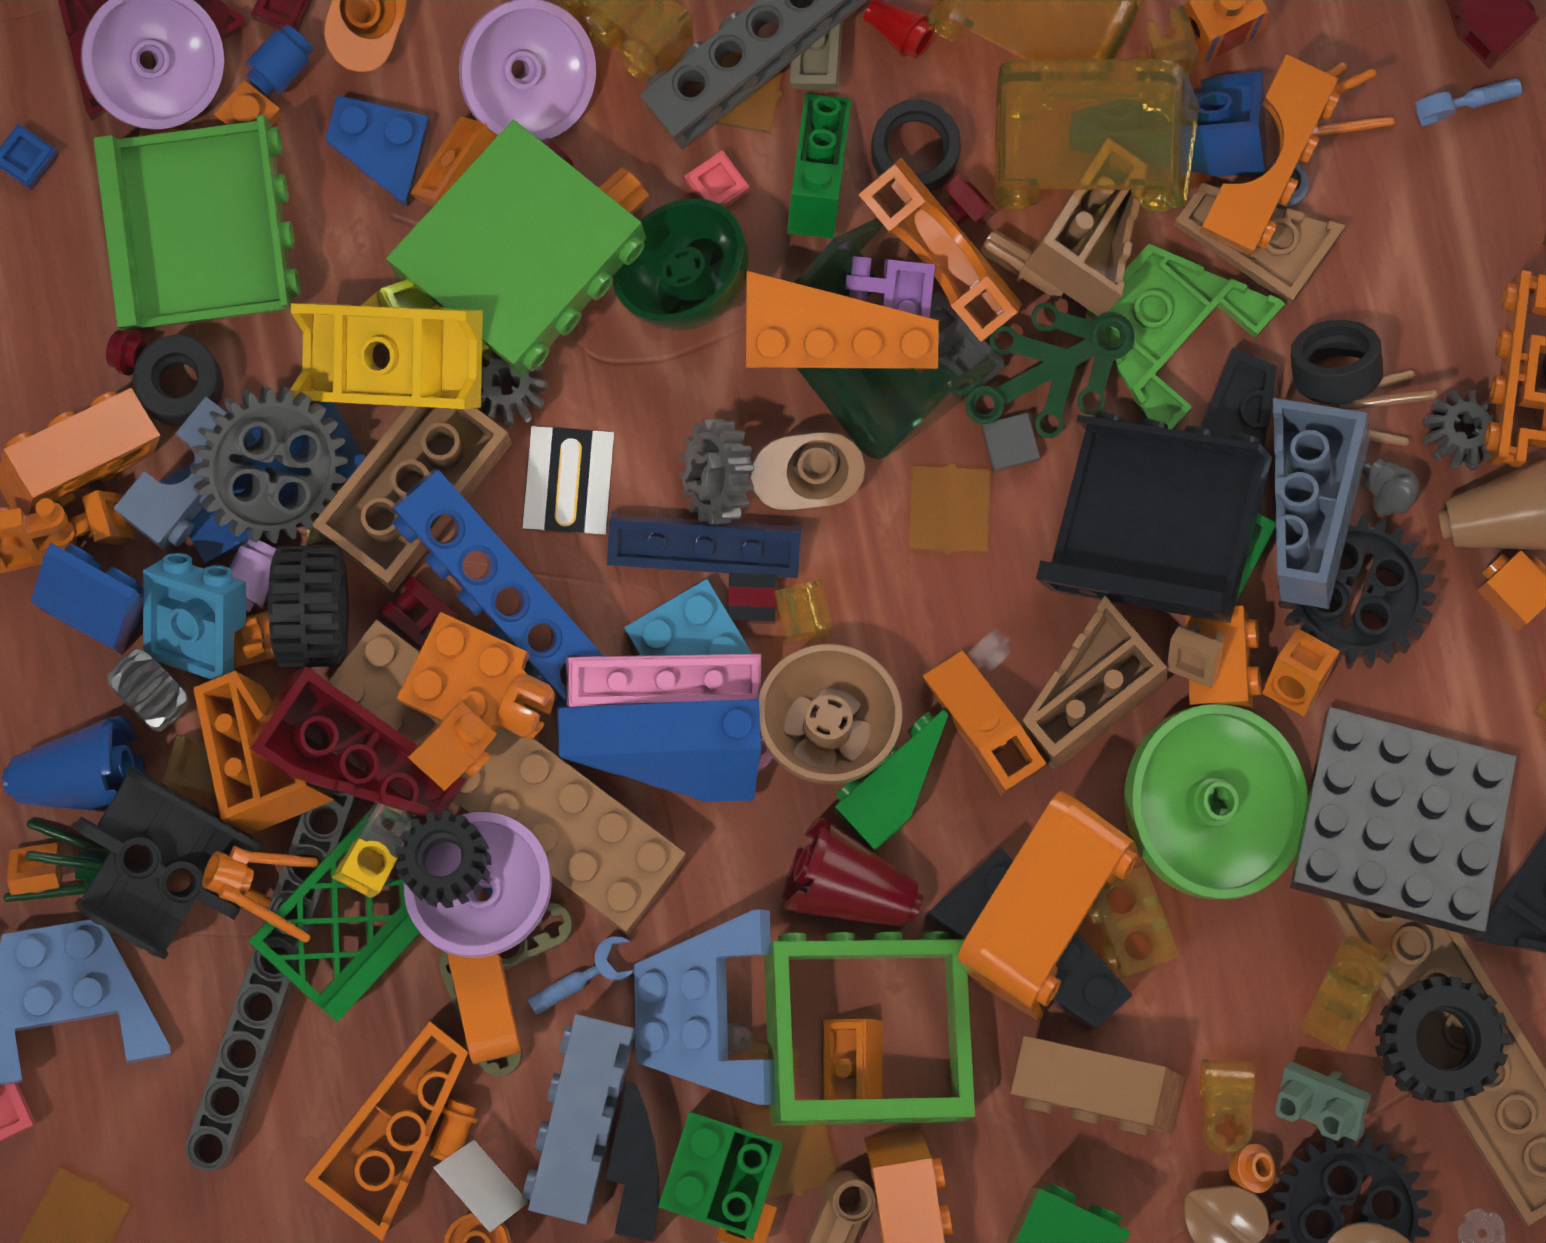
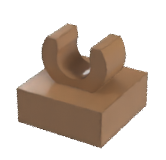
M1199 623L1191 624L1188 630L1178 626L1170 639L1167 671L1212 688L1220 672L1224 633L1218 631L1215 638L1210 639L1199 634L1201 625Z

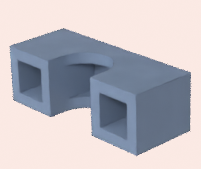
M207 397L201 401L175 433L180 441L190 450L192 446L206 445L208 439L202 436L198 430L200 427L214 429L216 424L209 414L211 411L217 412L222 416L227 414V412ZM250 430L245 433L243 438L244 447H250L257 442ZM194 453L195 464L203 462V458ZM232 454L230 455L229 460L231 462H250L251 458H248L244 455ZM144 471L113 509L125 521L167 552L172 545L176 547L181 545L194 528L192 520L201 511L202 506L200 504L208 495H199L193 490V485L204 479V477L197 476L192 472L184 481L168 485L158 482Z

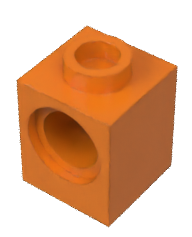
M1297 628L1278 655L1262 694L1304 717L1325 686L1340 651Z

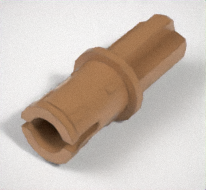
M993 230L989 234L981 248L982 255L1017 276L1015 281L1020 283L1023 279L1058 302L1064 292L1024 266V263L1031 254L1030 250L999 231Z

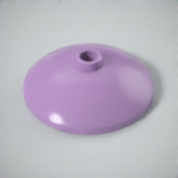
M108 0L95 12L85 30L81 46V65L90 92L110 115L134 127L151 130L166 129L190 121L200 114L212 101L223 76L224 50L214 22L194 0ZM143 52H149L154 56L155 65L152 69H146L140 64V55Z
M542 0L508 1L484 14L467 35L459 60L461 91L468 108L475 118L483 124L487 123V127L492 132L499 135L514 119L540 141H544L546 138H553L570 128L581 117L588 106L596 81L594 50L581 24L561 7ZM519 60L523 64L524 70L522 75L516 78L512 74V65Z
M473 812L463 814L462 816L466 817L470 824H474L489 846L487 851L492 857V865H486V868L490 875L488 881L481 879L479 884L483 889L492 888V896L488 900L480 901L478 900V895L470 891L466 894L470 901L463 905L457 899L453 900L454 907L445 908L440 902H438L437 907L428 905L424 899L421 901L404 883V897L412 922L431 944L455 956L481 958L493 956L511 949L535 929L549 903L552 875L549 860L543 847L533 833L524 825L501 814ZM448 842L433 847L426 858L428 872L435 876H446L454 872L461 862L460 847Z

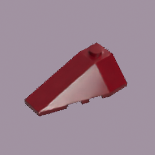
M306 666L291 673L266 710L249 747V750L290 778L426 817L425 814L433 811L437 817H442V811L447 810L466 780L460 776L444 791L408 758L418 746Z

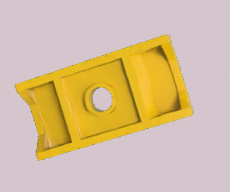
M291 303V314L303 331L302 371L290 389L293 393V399L302 392L311 398L310 401L451 409L481 407L483 310ZM379 342L384 343L390 352V361L384 369H380L373 360V350Z

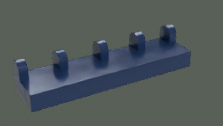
M611 511L608 531L607 565L715 573L776 574L777 577L798 578L801 524L792 523L791 526L759 524V521L749 520V523L709 524V522H700L693 519L664 518V514H654L653 517L621 515V511Z

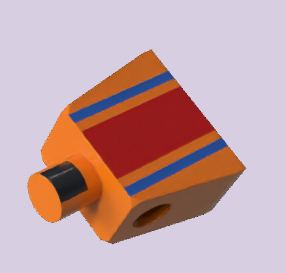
M1189 0L1169 27V32L1191 70L1269 30V12L1263 0ZM1198 26L1200 37L1195 34L1193 27Z

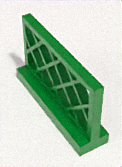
M379 803L373 805L274 912L284 918L296 905V919H288L287 921L303 931V924L331 923L332 952L304 954V942L297 939V954L277 955L263 942L275 928V926L267 921L247 941L307 996L323 1014L334 1022H338L420 933L407 911L404 897V881L401 879L402 875L400 873L399 880H386L384 886L399 885L400 906L392 915L373 916L372 898L365 895L366 916L338 917L337 888L349 886L341 882L337 883V880L332 878L336 871V861L344 853L348 852L352 843L360 837L361 831L363 833V840L366 842L370 841V825L384 812L397 824L398 845L386 846L389 851H396L397 846H404V842L400 838L403 831L405 830L411 834L415 830L410 824L411 822L398 809ZM378 805L377 809L375 810V812L367 822L366 826L364 827L366 821L368 820L375 806ZM380 807H382V809L378 812V814H377V815L374 817V819L371 821V819L373 818V816L375 815V813L377 812V810H378ZM329 870L330 883H317ZM330 888L331 918L303 919V897L310 889ZM373 921H386L373 935ZM366 922L367 942L359 951L339 952L338 923ZM352 957L340 971L339 958ZM332 958L333 979L318 993L305 981L304 959ZM284 960H298V973Z

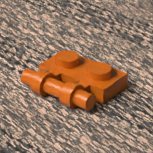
M49 498L40 499L36 504V513L25 515L21 508L0 507V574L42 565L45 552L50 543L65 550L68 543L78 547V537H76L75 528L68 521L67 514L59 503L53 502Z

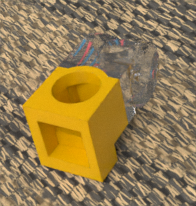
M375 803L332 878L369 898L379 894L398 858L395 854L396 847L404 846L400 836L404 830L409 833L412 827L410 823L415 820L416 815Z

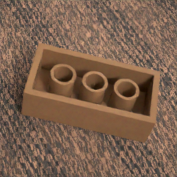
M407 406L312 526L322 539L330 545H338L344 556L394 593L427 552V549L418 539L410 544L391 523L397 515L390 507L433 469H439L467 501L512 445L509 434L477 408L451 409ZM442 514L432 521L430 532L435 540L452 520L450 516Z

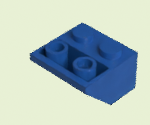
M50 543L45 552L30 602L52 617L123 655L143 621V597L141 596L143 588L136 584V580L114 567H110L107 573L102 572L103 566L93 560V556L68 543L65 550Z

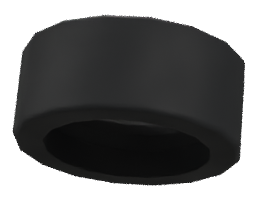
M925 100L903 101L890 107L877 121L871 141L872 164L878 176L894 164L888 153V142L891 134L898 126L907 122H922L931 125L938 131L943 141V154L941 160L933 169L924 173H915L931 192L942 187L955 171L961 150L960 131L952 116L939 105Z
M1328 320L1299 333L1291 344L1290 358L1293 383L1300 394L1312 401L1324 404H1345L1359 400L1373 392L1383 379L1381 340L1372 328L1363 323L1351 320ZM1332 356L1359 358L1355 363L1344 367L1325 368L1314 365L1318 361Z

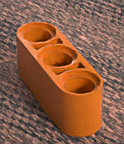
M447 953L472 1063L477 1064L521 1053L519 1035L500 953L481 958L460 957Z

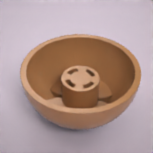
M819 644L793 652L771 670L762 685L758 698L760 734L766 748L786 771L812 783L826 785L843 784L864 777L876 769L888 757L901 730L902 703L893 679L875 659L866 653L848 646ZM819 728L821 731L829 733V735L822 734L817 729Z

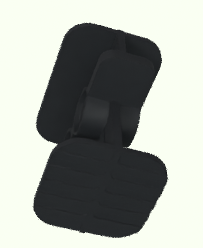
M129 766L126 770V778L99 823L96 825L80 817L74 826L77 832L110 850L82 899L78 898L75 905L77 906L76 909L91 919L93 923L105 927L107 931L119 935L120 938L127 942H132L134 946L146 950L155 957L166 959L169 954L166 951L196 900L203 902L235 920L241 910L234 902L220 898L219 893L205 889L202 886L203 874L211 856L216 851L229 855L233 846L254 852L255 849L259 850L262 844L252 835L221 821L220 815L210 812L206 807L198 805L192 799L184 797L178 791L170 789L167 785L156 781L150 775H145L139 769ZM135 844L147 846L149 858L143 866L129 868L124 865V853L130 846ZM175 869H188L192 875L190 885L181 892L168 890L166 881L169 874Z

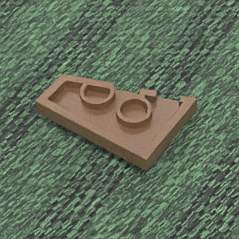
M1202 183L1175 220L1174 226L1288 304L1292 303L1346 226L1333 221L1326 223L1304 216L1305 213L1289 208L1287 210L1275 208L1270 220L1277 223V227L1266 249L1264 250L1256 246L1253 254L1249 257L1199 233L1221 189Z

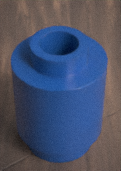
M286 24L280 32L274 30L245 62L246 67L250 71L246 78L266 96L271 91L281 95L310 63L308 57L314 51V48L298 31Z

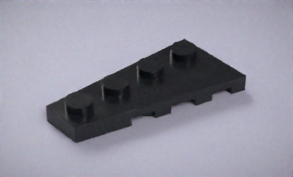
M1232 348L1229 351L1199 427L1212 431L1214 433L1213 436L1230 438L1231 433L1248 434L1259 439V443L1264 448L1270 420L1276 365Z

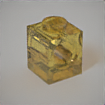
M822 580L774 591L776 611L785 646L832 635L833 623Z

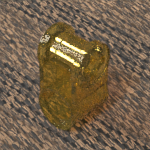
M1202 1060L1200 1071L1202 1138L1207 1148L1215 1154L1223 1156L1233 1154L1244 1148L1251 1139L1253 1131L1252 1104L1255 1091L1253 1061ZM1225 1119L1228 1120L1230 1128L1238 1130V1136L1230 1139L1228 1144H1225L1224 1135L1216 1134V1127L1224 1124Z

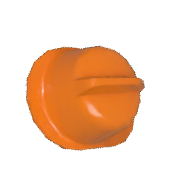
M331 0L325 17L323 35L326 48L333 59L345 69L358 73L373 71L385 63L392 51L404 17L407 0Z

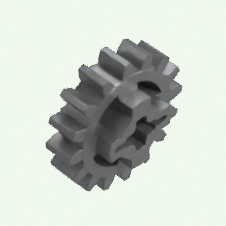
M724 419L702 420V424H694L692 426L693 436H685L684 441L687 450L685 453H680V459L685 463V470L679 473V478L682 479L684 487L682 494L683 497H691L689 510L690 512H698V520L700 522H709V524L731 523V519L741 518L740 508H747L749 506L746 494L748 490H754L753 483L748 480L749 473L755 470V465L751 463L749 456L752 449L751 446L742 445L745 433L743 430H735V422L724 421Z

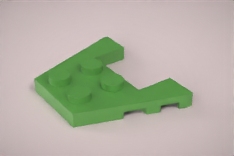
M1148 244L1124 270L1122 282L1125 284L1122 297L1108 311L1125 316L1131 322L1135 333L1131 350L1125 356L1113 360V365L1144 417L1163 422L1168 425V429H1174L1188 414L1192 406L1156 376L1159 370L1216 308H1220L1255 339L1279 313L1285 303L1277 297L1262 295L1248 289L1246 284L1232 278L1229 281L1204 270V267ZM1089 309L1085 314V318L1091 321L1098 317ZM1107 327L1102 331L1101 339L1106 345L1112 346L1118 343L1120 333L1115 327Z

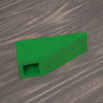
M805 93L790 198L788 234L834 239L851 99Z
M944 710L935 718L929 712L923 715L907 730L912 736L907 743L899 750L894 746L888 757L863 782L860 779L848 782L836 793L835 796L840 802L835 806L834 812L856 837L873 852H876L909 822L948 717Z

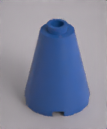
M122 716L110 717L13 756L9 761L8 767L3 770L2 780L5 792L8 796H12L16 803L21 805L105 812L126 778V770L129 766L135 767L145 774L143 754L134 756L130 742L139 740L137 733L128 719Z

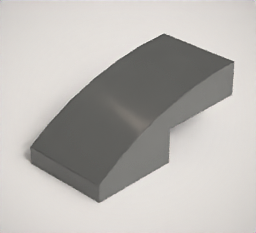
M937 291L931 299L930 318L939 320L938 365L969 395L972 390L983 386L1005 368L1003 358L984 340L982 342L979 341L950 306L949 300L940 291Z

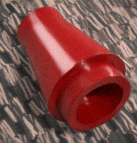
M873 0L863 16V21L872 26L902 57L909 55L914 59L919 58L930 45L935 33V27L928 23L927 16L893 5L884 0Z

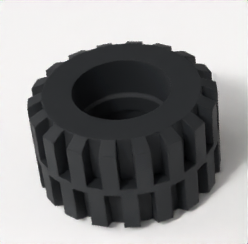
M338 545L279 546L272 557L268 589L269 629L273 655L280 668L305 666L340 667L343 662L348 645L349 598L345 559Z
M1441 976L1428 978L1410 984L1409 987L1403 990H1399L1392 996L1393 1001L1384 1006L1380 1013L1383 1016L1382 1023L1376 1025L1375 1036H1380V1045L1375 1046L1377 1057H1383L1385 1065L1381 1068L1386 1076L1392 1075L1396 1080L1394 1085L1402 1092L1408 1091L1412 1093L1413 1098L1421 1101L1429 1100L1432 1103L1465 1100L1467 1097L1476 1096L1483 1092V1087L1493 1083L1499 1076L1496 1071L1499 1066L1505 1065L1508 1057L1507 1054L1503 1053L1504 1045L1510 1044V1034H1503L1502 1024L1507 1023L1503 1012L1497 1014L1493 1007L1497 1004L1496 1000L1491 995L1484 996L1480 992L1482 987L1473 982L1464 983L1462 978L1453 976L1441 978ZM1443 1010L1452 1014L1458 1019L1465 1030L1467 1038L1466 1051L1462 1060L1453 1068L1437 1069L1425 1061L1418 1050L1416 1042L1418 1025L1422 1018L1432 1011Z

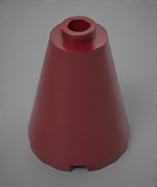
M819 817L812 822L805 833V836L812 838L811 843L804 850L797 849L783 889L782 898L787 899L783 904V908L792 912L901 928L907 920L913 922L916 919L923 902V895L918 893V882L829 820Z

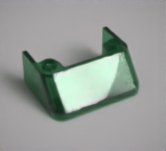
M876 218L834 238L794 283L849 297V290L845 289L846 275H851L853 256L863 257L860 251L884 225ZM871 268L870 277L875 278L874 272ZM990 358L959 376L950 367L943 364H938V369H924L920 374L915 368L797 369L860 450L870 458L882 459L900 449L957 406L997 364Z

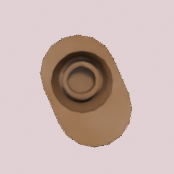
M812 432L785 436L768 443L759 451L752 464L755 465V470L751 473L750 479L754 485L756 495L764 504L772 508L797 510L831 506L846 501L857 492L863 482L865 464L862 452L852 440L838 433Z

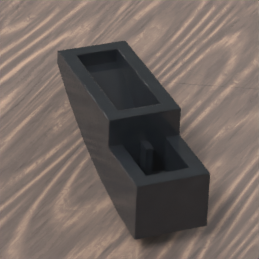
M626 1082L605 1179L625 1184L614 1234L654 1242L659 1213L660 1177L656 1143L649 1115L638 1086Z

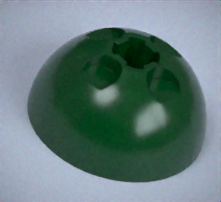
M682 199L658 207L639 221L642 222L647 238L644 241L645 247L632 264L626 265L624 263L612 276L615 293L623 306L641 321L660 329L673 331L699 328L722 316L734 304L741 293L749 266L747 241L735 216L724 206L710 200Z

